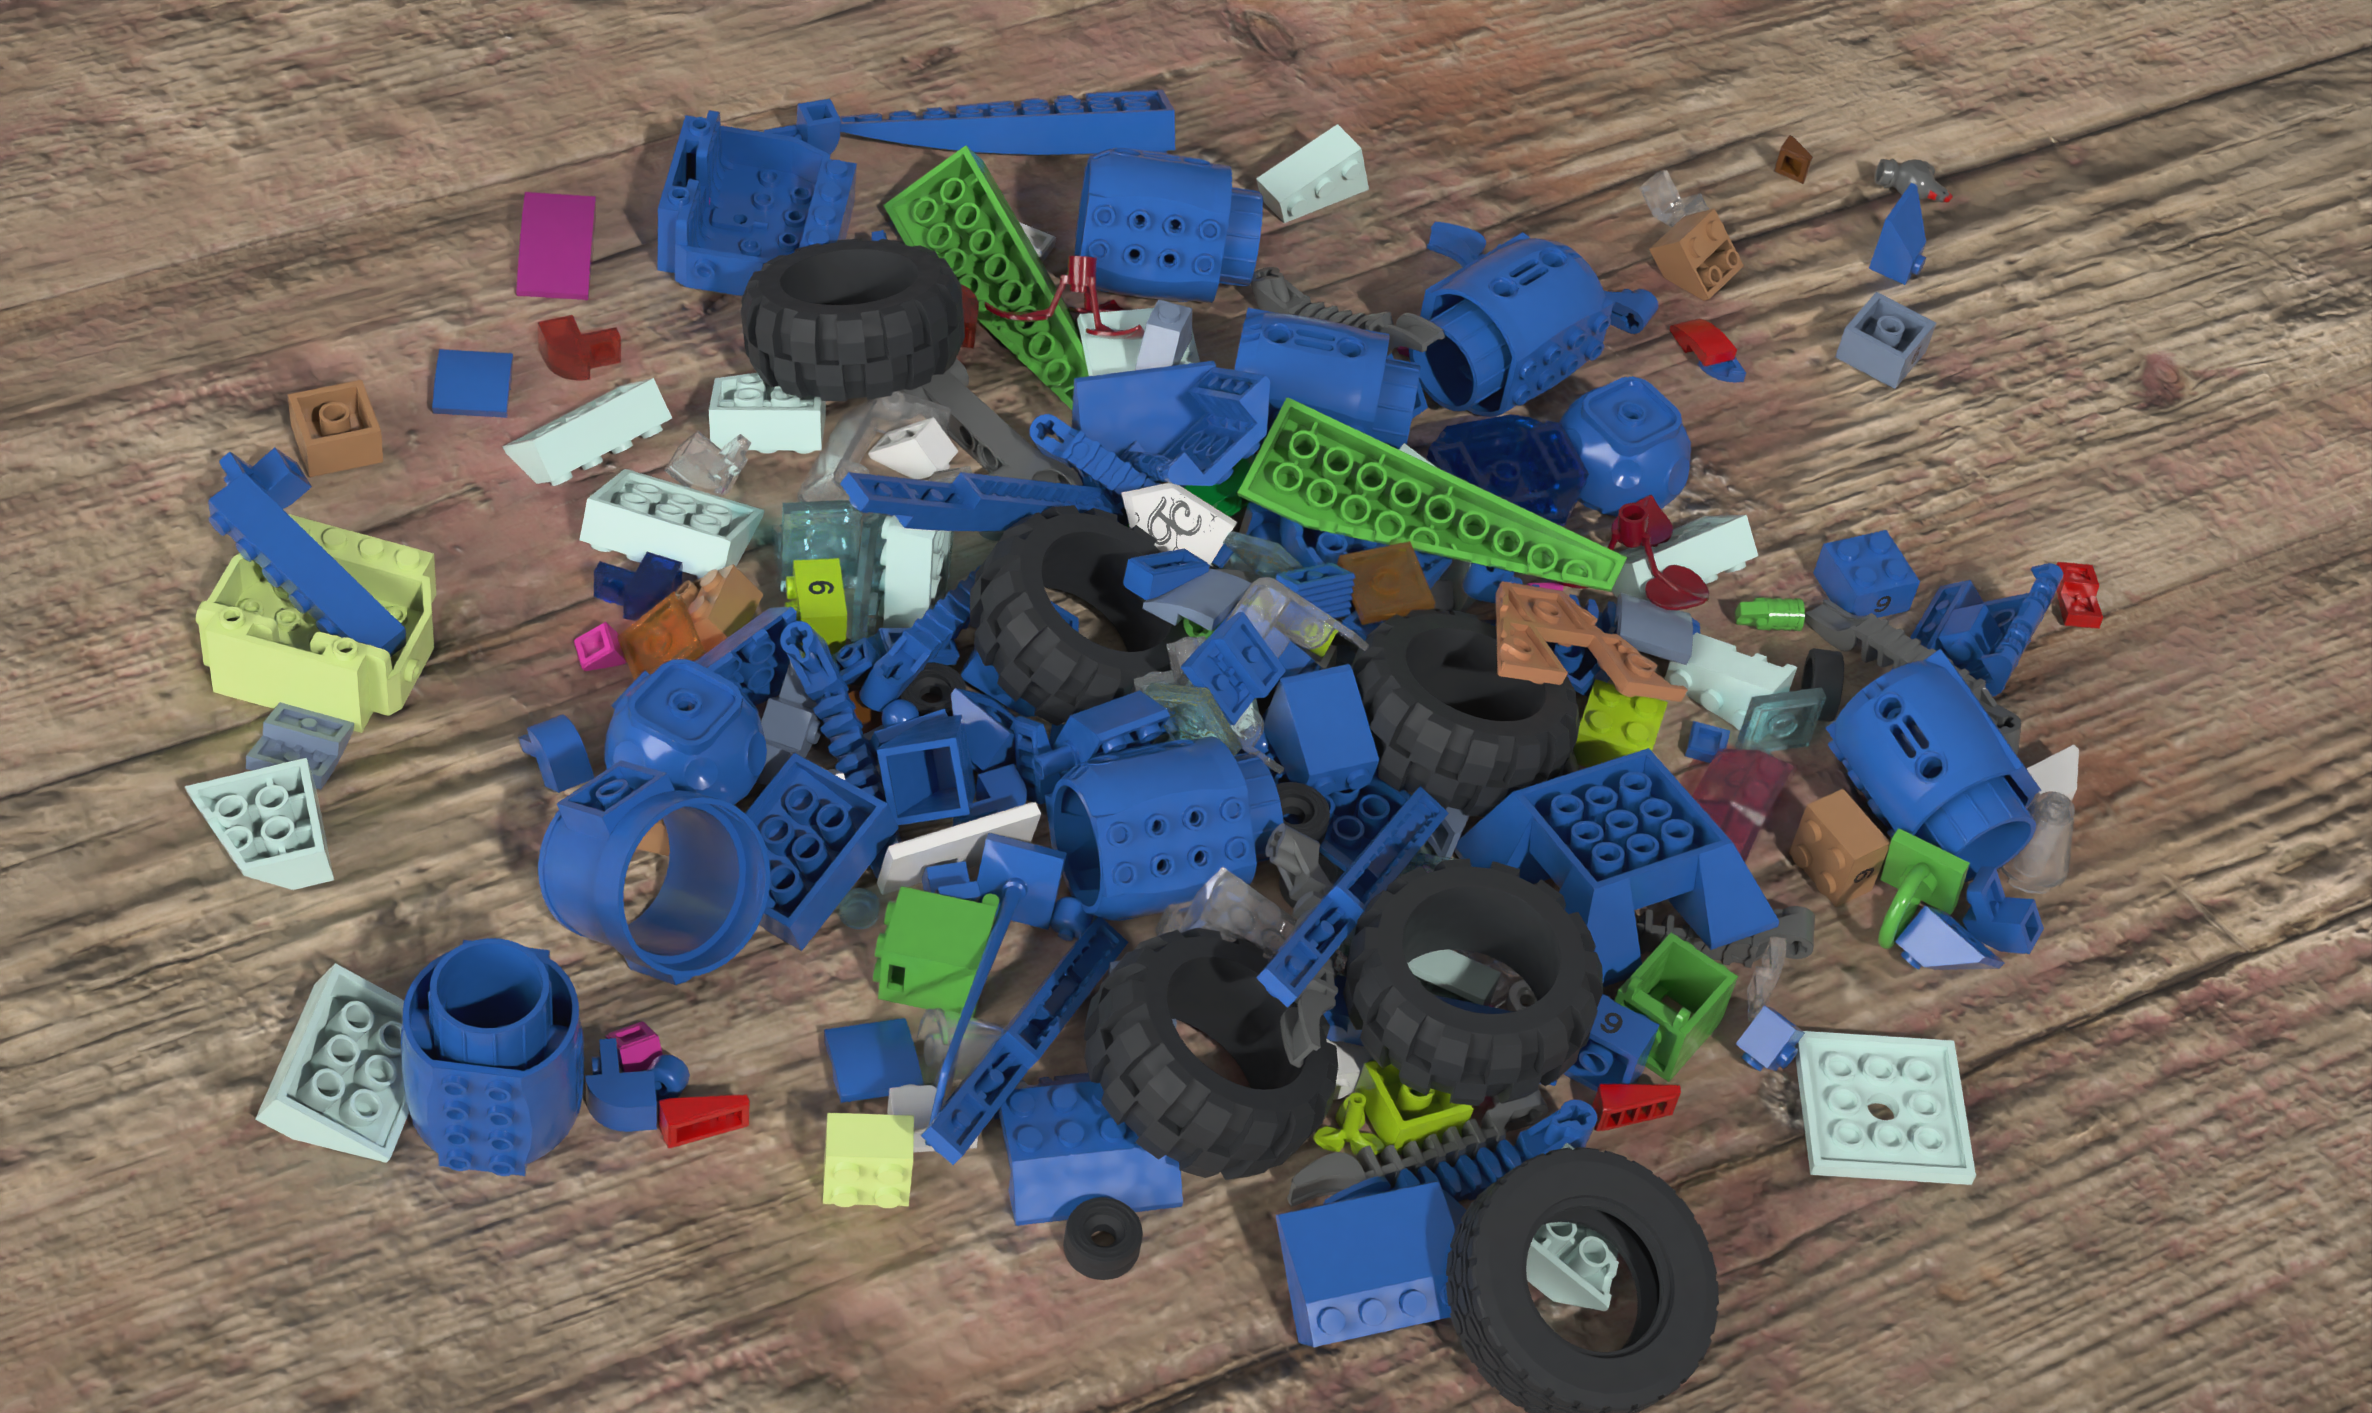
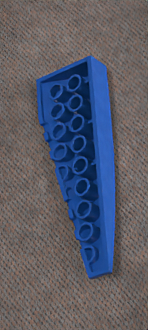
M1163 90L1086 93V100L1073 98L1072 95L1057 96L1054 103H1048L1047 100L1040 98H1030L1021 101V106L1015 107L1013 101L956 105V112L952 113L942 110L941 107L927 108V111L923 112V115L916 116L915 112L903 110L890 113L889 119H882V114L879 113L839 116L841 119L840 132L902 144L948 150H960L965 145L973 152L1028 155L1095 154L1113 148L1160 153L1175 150V110Z

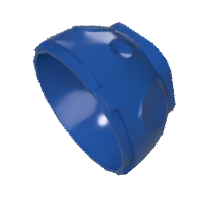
M1634 376L1622 377L1603 387L1585 393L1570 405L1553 433L1549 444L1547 461H1550L1553 475L1567 494L1584 506L1600 511L1601 514L1618 517L1619 509L1625 504L1636 503L1652 495L1660 509H1662L1682 492L1684 486H1686L1690 470L1691 441L1682 423L1681 413L1661 392L1644 379Z
M687 659L671 660L662 664L653 674L637 682L622 696L621 701L615 708L606 734L604 752L606 769H609L621 760L667 773L675 791L695 792L734 805L749 794L765 766L767 748L763 727L758 715L759 711L732 681L694 661Z

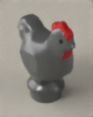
M1892 158L1890 160L1881 159L1875 172V183L1882 185L1885 189L1893 186L1903 195L1910 183L1917 185L1919 200L1931 199L1947 203L1953 198V195L1935 180V168L1927 161L1912 159L1898 164Z

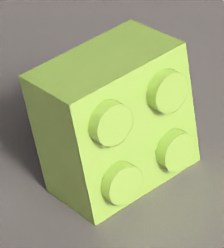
M827 1113L823 1204H835L840 1207L878 1205L882 1208L909 1206L913 1167L914 1115Z

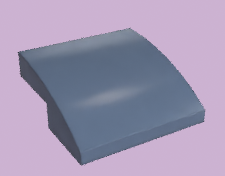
M1209 569L1207 573L1159 597L1146 600L1143 603L1142 609L1174 626L1185 617L1212 631L1228 616L1240 600L1244 601L1249 596L1252 583L1229 573Z
M1624 593L1619 594L1614 625H1617L1616 634L1638 651L1687 665L1691 658L1693 643L1691 614L1680 610H1666L1650 601Z
M279 702L263 722L262 737L246 755L245 769L252 771L307 758L316 789L321 790L345 751L354 730V723Z

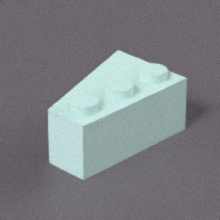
M1695 633L1693 635L1692 654L1687 665L1670 660L1664 680L1671 685H1683L1688 690L1685 695L1732 724L1738 730L1757 740L1781 715L1797 667L1790 664L1780 667L1768 663L1767 656L1756 653L1751 657L1736 652L1735 645Z

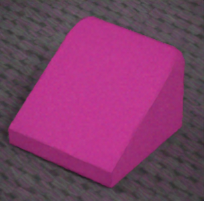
M607 622L573 640L581 668L584 671L619 666L628 662L620 635Z
M643 1021L605 1035L606 1039L616 1038L618 1064L624 1073L647 1070L656 1057L663 1055L659 1036Z

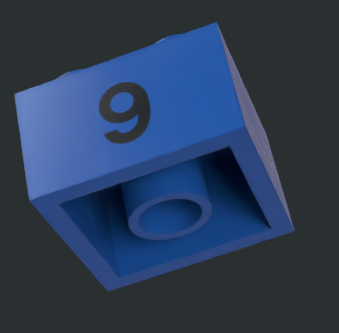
M1887 530L1823 544L1813 572L1830 601L1857 616L1873 613L1877 618L1909 611L1920 584V580Z
M1602 994L1587 1045L1580 1049L1576 1063L1564 1073L1569 1078L1596 1092L1599 1084H1636L1644 1071L1659 1028V1024L1649 1020L1643 1014L1636 1013Z

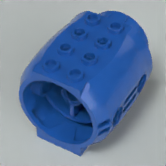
M1125 148L1107 149L1090 156L1087 167L1084 170L1075 232L1074 256L1097 257V290L1150 299L1213 303L1219 283L1249 286L1252 281L1261 236L1263 196L1259 191L1233 188L1232 169L1229 165L1214 164L1203 159Z
M1522 232L1426 289L1420 317L1443 329L1445 338L1442 340L1437 339L1428 345L1427 350L1424 352L1409 348L1410 362L1421 365L1419 377L1421 386L1442 407L1452 411L1468 410L1484 417L1500 416L1515 406H1521L1528 400L1554 387L1573 374L1587 361H1593L1598 358L1604 349L1603 341L1606 330L1611 323L1610 315L1614 302L1605 296L1603 287L1595 272L1575 250L1557 241L1530 238Z
M1253 308L1247 309L1234 370L1266 375L1270 380L1267 435L1288 397L1396 449H1400L1404 443L1407 445L1421 365L1387 358L1389 334L1359 329L1319 318L1274 313ZM1267 435L1259 441L1260 447L1255 452L1256 455L1258 454Z
M1941 649L1925 660L1905 664L1872 681L1846 704L1836 721L1826 727V730L1833 739L1827 743L1837 759L1847 768V774L1855 786L1868 799L1867 804L1876 817L1886 826L1890 838H1893L1899 828L1969 862L1970 865L1964 882L1974 880L1981 866L1996 867V870L2019 854L2032 839L2036 830V822L2027 808L2035 794L2040 792L2041 789ZM1901 707V712L1897 717L1887 719L1890 711Z
M1213 736L1152 744L1088 759L1075 765L1056 783L1053 793L1045 794L1052 849L1067 853L1062 875L1071 896L1083 900L1081 904L1084 912L1113 921L1169 912L1189 907L1194 903L1200 904L1199 902L1211 901L1219 896L1247 889L1254 878L1257 863L1270 859L1266 856L1267 842L1276 827L1283 823L1282 807L1277 787L1263 760L1255 754L1243 753L1233 755L1220 739Z
M505 939L463 940L462 945L429 963L410 985L404 1000L401 1030V1058L405 1098L418 1134L432 1150L438 1153L439 1166L449 1167L456 1171H466L469 1169L492 1172L499 1176H525L527 1165L553 1150L562 1142L573 1127L580 1112L583 1095V1029L580 1022L579 1002L574 985L565 971L550 959V950L528 948Z

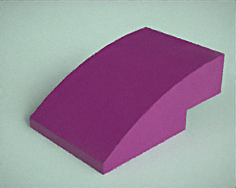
M525 192L518 257L517 296L589 299L594 252L596 196Z

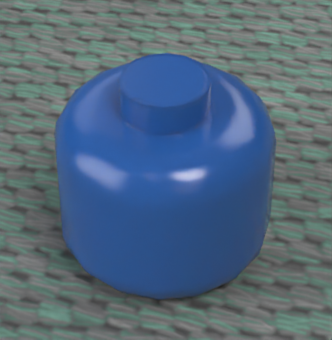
M1062 897L1057 900L1050 926L1058 933L1059 938L1066 941H1072L1073 938L1079 939L1090 926L1093 915L1083 911L1081 904L1083 900L1075 897Z
M660 1055L656 1057L646 1070H654L656 1101L678 1098L689 1082L690 1073L688 1067L681 1059L673 1055Z

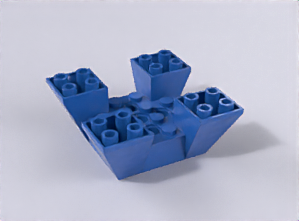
M1649 748L1512 792L1462 836L1454 850L1460 859L1470 858L1471 867L1490 868L1492 861L1520 869L1519 878L1532 884L1538 883L1540 880L1544 881L1552 878L1560 888L1559 893L1564 896L1566 903L1565 911L1568 914L1579 912L1596 945L1594 952H1597L1602 965L1603 987L1629 979L1642 965L1634 910L1669 899L1668 901L1710 950L1779 926V919L1734 843Z

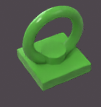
M1898 828L1891 839L1881 876V881L1897 888L1898 891L1880 928L1878 935L1880 947L1890 949L1896 944L1895 941L1907 928L1920 901L1951 915L1958 904L1970 863Z

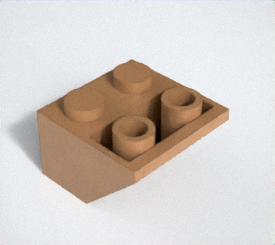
M1715 208L1684 216L1649 249L1665 279L1703 301L1709 300L1744 266Z
M734 564L720 570H711L704 577L695 581H685L675 591V600L670 610L663 616L661 620L662 627L655 640L660 645L703 656L752 620L763 593Z

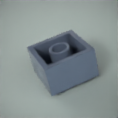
M1876 292L1845 327L1835 357L1896 389L1926 353L1936 322Z

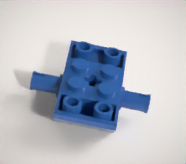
M1139 690L1070 715L1052 746L1053 750L1033 756V769L1040 780L1058 773L1062 778L1075 765L1088 759L1152 745L1158 736L1180 730L1182 723L1178 721L1182 720L1177 717L1181 716L1180 714H1174L1173 717V711H1178L1176 707L1172 708L1174 706H1169V708H1165Z

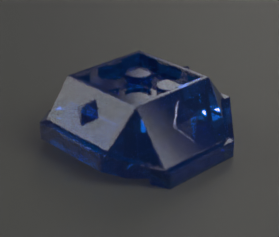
M1514 414L1446 426L1436 441L1431 444L1427 454L1428 461L1437 468L1560 526L1566 525L1589 476L1586 467L1561 423L1547 420L1545 423H1542L1530 417Z

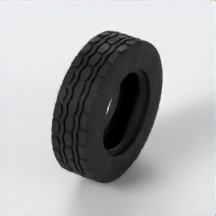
M1570 1147L1551 1150L1546 1155L1541 1153L1513 1168L1478 1195L1477 1200L1470 1204L1462 1216L1461 1222L1463 1223L1456 1227L1450 1244L1452 1250L1448 1253L1446 1276H1448V1282H1446L1448 1306H1451L1452 1313H1450L1456 1334L1460 1336L1462 1347L1471 1362L1475 1363L1478 1367L1477 1371L1492 1388L1495 1387L1499 1390V1394L1515 1406L1523 1407L1525 1412L1639 1413L1680 1388L1681 1384L1685 1383L1699 1367L1698 1362L1704 1359L1712 1342L1710 1336L1715 1332L1718 1317L1716 1309L1717 1305H1719L1718 1281H1716L1717 1271L1713 1255L1709 1250V1243L1700 1224H1697L1694 1218L1695 1215L1683 1199L1675 1194L1676 1191L1663 1179L1652 1174L1651 1170L1634 1160H1627L1625 1156L1606 1150L1600 1152L1596 1148L1577 1147L1574 1150ZM1554 1222H1569L1585 1226L1607 1239L1624 1258L1635 1282L1638 1303L1634 1328L1620 1350L1596 1352L1580 1348L1559 1336L1541 1317L1529 1291L1526 1266L1531 1242L1542 1225Z

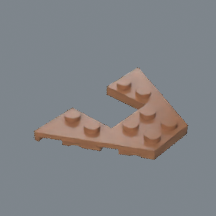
M1504 581L1500 584L1496 592L1497 670L1499 676L1529 680L1536 684L1550 683L1561 685L1568 672L1546 643L1548 641L1565 647H1570L1571 645L1588 647L1597 659L1599 667L1608 674L1615 684V689L1624 696H1642L1681 702L1688 691L1686 687L1669 684L1654 672L1658 665L1643 657L1636 648L1618 634H1608L1595 626L1598 619L1587 610L1581 608L1563 591Z

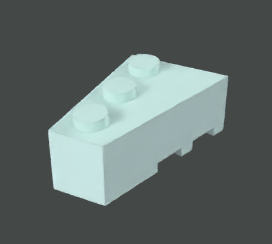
M1338 124L1256 178L1259 192L1263 196V202L1283 223L1369 190L1362 148Z

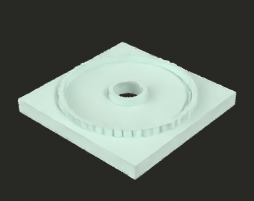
M1804 1031L1805 1034L1795 1046L1798 1049L1795 1058L1810 1175L1972 1185L1976 1173L1954 1041ZM1874 1103L1883 1104L1893 1112L1894 1119H1878L1870 1113L1868 1106Z

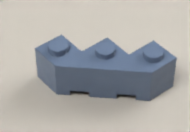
M791 661L779 697L768 699L761 721L765 735L767 755L764 769L756 782L768 786L793 753L803 758L807 756L812 745L817 744L822 733L821 727L824 725V722L814 713L813 708L817 705L816 702L806 694Z

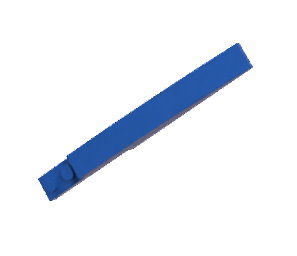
M848 472L840 483L849 495V501L854 508L863 513L895 515L902 526L908 529L1006 531L1024 517L1038 512L1041 514L1042 511L1052 507L1075 505L1079 513L1097 508L1117 515V520L1123 515L1122 511L1103 488L960 472L953 483Z
M1421 786L1409 797L1347 868L1256 977L1265 986L1268 993L1279 999L1287 1008L1298 998L1354 929L1358 918L1365 911L1371 899L1383 890H1387L1388 885L1398 877L1449 814Z
M1097 917L1050 972L947 1099L945 1106L921 1135L937 1153L941 1154L952 1165L966 1153L1024 1075L1041 1058L1109 969L1110 962H1114L1129 943L1102 917Z

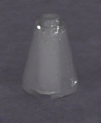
M2054 791L2042 793L2028 807L2027 810L2036 822L2035 833L2019 854L1997 869L1998 873L2001 869L2009 878L2007 883L2027 893L2044 894L2050 892L2051 888L2058 885L2060 887L2069 873L2075 807L2067 796Z
M936 1008L927 1009L923 1014L918 1028L917 1040H924V1054H917L924 1086L932 1085L937 1088L943 1062L961 1013ZM971 1016L961 1041L952 1088L959 1086L1005 1029L1006 1025Z

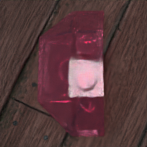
M1719 749L1692 797L1734 843L1746 863L1799 765L1764 749Z

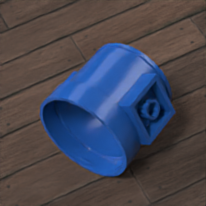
M622 760L556 803L559 810L550 822L542 841L538 862V876L541 893L549 911L566 929L577 935L614 947L625 957L630 970L673 985L687 982L693 976L709 973L723 966L735 957L751 939L763 917L769 896L770 862L760 831L747 814L738 807L726 801L699 793L675 791L667 773ZM663 819L670 847L669 864L664 883L650 907L639 918L627 925L623 902L624 884L631 858L646 833L659 820Z

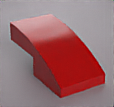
M1700 318L1670 326V332L1685 353L1694 351L1704 367L1735 359L1736 347L1712 323Z
M2057 562V566L2063 571V578L2057 593L2064 626L2100 629L2103 615L2096 598L2100 584L2093 565Z

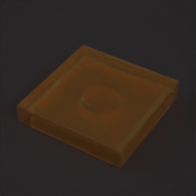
M1410 541L1339 556L1338 566L1354 573L1356 577L1353 580L1355 585L1352 587L1353 593L1351 596L1362 625L1388 620L1396 614L1401 617L1407 616L1411 610L1434 609L1436 602Z
M676 592L671 593L617 636L634 681L644 670L649 674H653L666 662L675 659L695 661L705 653L684 599Z

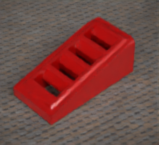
M1599 1084L1592 1104L1597 1114L1595 1131L1610 1130L1673 1115L1681 1094L1680 1085Z
M747 1094L659 1100L658 1124L667 1148H674L749 1126L750 1100Z

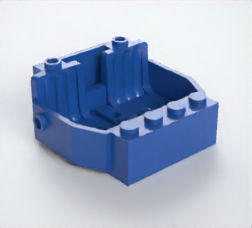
M709 110L707 118L685 115L658 206L657 270L675 273V281L688 288L743 296L747 283L753 273L761 271L763 264L779 255L792 254L797 248L817 243L820 245L836 243L838 240L846 239L855 202L857 163L830 159L831 154L796 137L721 126L720 112Z

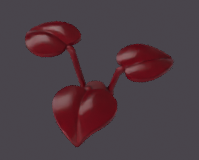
M1068 256L1067 275H1060L1059 286L1050 306L1045 310L1007 312L1001 311L985 301V308L1002 318L1019 322L1044 321L1053 316L1066 284H1070V292L1084 293L1085 308L1068 307V311L1077 314L1093 313L1095 329L1086 328V333L1106 339L1126 340L1143 339L1144 329L1140 324L1124 331L1112 330L1101 323L1100 312L1123 311L1124 309L1120 308L1114 299L1098 305L1096 292L1097 257Z
M1649 495L1636 503L1623 505L1619 509L1618 517L1612 524V537L1607 548L1613 551L1617 542L1630 548L1639 547L1640 545L1644 546L1651 574L1655 577L1646 584L1645 592L1650 602L1666 610H1683L1702 605L1708 601V587L1702 578L1691 569L1684 566L1671 565L1665 568L1662 573L1658 570L1652 547H1658V544L1667 542L1672 536L1673 526L1670 519L1656 503L1654 497ZM1553 580L1563 586H1567L1570 588H1589Z

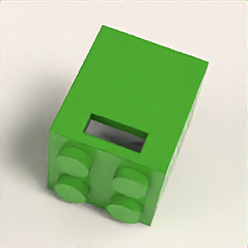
M901 886L896 902H888L884 925H887L885 933L879 934L876 944L875 957L878 958L875 964L873 981L879 982L878 999L961 1016L996 919L999 898L995 894H987L983 897L982 903ZM978 999V1002H977V1004H976V1007H975V1009H974V1011H973V1014H972V1016H971V1019H974V1018H975V1014H976V1010H977V1007H978L979 999Z
M1672 932L1621 986L1615 998V1002L1636 1013L1643 1014L1649 1020L1659 1024L1645 1067L1667 1082L1671 1081L1721 1024L1738 978L1726 966L1717 963L1697 950L1691 943L1682 940ZM1668 996L1682 1005L1683 1008L1678 1013L1661 1001Z

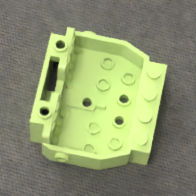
M288 514L405 627L406 645L390 657L389 652L384 649L359 643L351 638H341L336 635L320 632L316 626V620L308 612L305 614L300 613L289 600V594L281 586L276 588L267 581L262 573L263 568L254 560L251 562L247 561L239 553L231 559L207 601L201 602L196 613L204 665L210 666L213 692L273 709L279 702L353 722V731L362 733L373 712L390 716L403 708L434 649L431 605L436 597L434 553Z

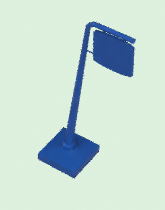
M988 833L977 878L980 891L978 903H982L985 895L995 894L999 898V906L989 939L943 1062L929 1125L945 1106L950 1096L962 1038L1011 920L1046 930L1049 929L1066 860V852Z

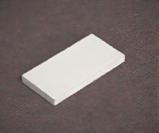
M1036 802L1024 804L888 846L877 881L881 894L884 895L900 890L901 886L910 887L922 883L921 878L926 867L966 861L967 868L980 865L988 833L1031 843L1041 816Z

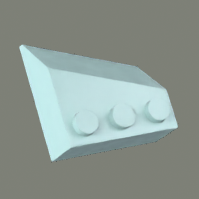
M758 373L715 378L709 406L711 450H721L724 453L757 450L767 454L778 450H794L801 454L822 450L826 401H822L821 397L808 396L801 398L783 393L780 386H769L760 378Z
M307 758L185 786L186 792L244 876L291 890L334 880L317 789Z
M1566 1143V1144L1561 1148V1149H1563V1148H1569V1147H1570V1148H1572V1150H1574V1148H1573L1571 1145H1569L1568 1143ZM1569 1222L1544 1224L1536 1232L1528 1251L1527 1281L1553 1302L1606 1311L1609 1308L1612 1296L1609 1294L1611 1282L1616 1276L1619 1264L1616 1261L1618 1250L1602 1235L1585 1226Z

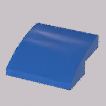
M439 349L433 392V414L507 418L509 391L511 390L513 353Z
M1238 612L1220 626L1180 667L1201 694H1204L1203 689L1209 691L1210 695L1206 697L1210 700L1211 698L1213 699L1211 701L1213 705H1209V707H1216L1212 708L1213 711H1216L1214 712L1215 715H1220L1221 712V718L1218 719L1222 721L1221 723L1224 726L1226 722L1228 726L1235 725L1253 700L1266 697L1286 672V669L1244 612Z
M906 1018L824 1030V1044L832 1063L833 1081L841 1103L889 1096V1088L901 1087L903 1085L914 1084L924 1086L916 1049Z

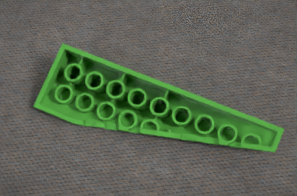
M965 145L883 206L905 245L912 247L921 245L935 251L939 258H945L961 284L963 305L1072 410L1074 378L1088 377L1089 374L1079 328L1062 297L1053 316L1044 321H1012L997 316L985 308L986 301L993 307L1007 312L1045 310L1050 306L1057 288L986 164Z
M1288 397L1282 405L1237 493L1238 496L1306 528L1611 592L1627 557Z

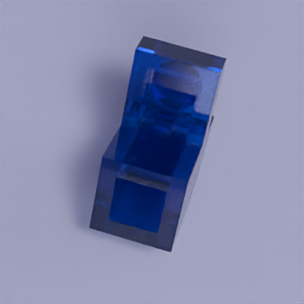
M647 551L636 572L599 561L594 570V597L608 603L623 606V619L644 621L659 617L671 608L675 600L674 593L682 584L683 562Z

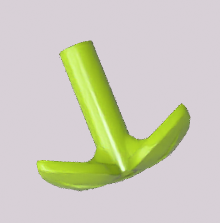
M1361 1093L1350 1094L1339 1106L1335 1119L1341 1128L1340 1130L1325 1126L1318 1129L1313 1135V1140L1316 1144L1332 1152H1340L1346 1142H1350L1354 1155H1358L1363 1147L1369 1145L1375 1155L1380 1154L1385 1149L1382 1140L1376 1135L1359 1132V1129L1365 1124L1364 1107L1366 1098Z

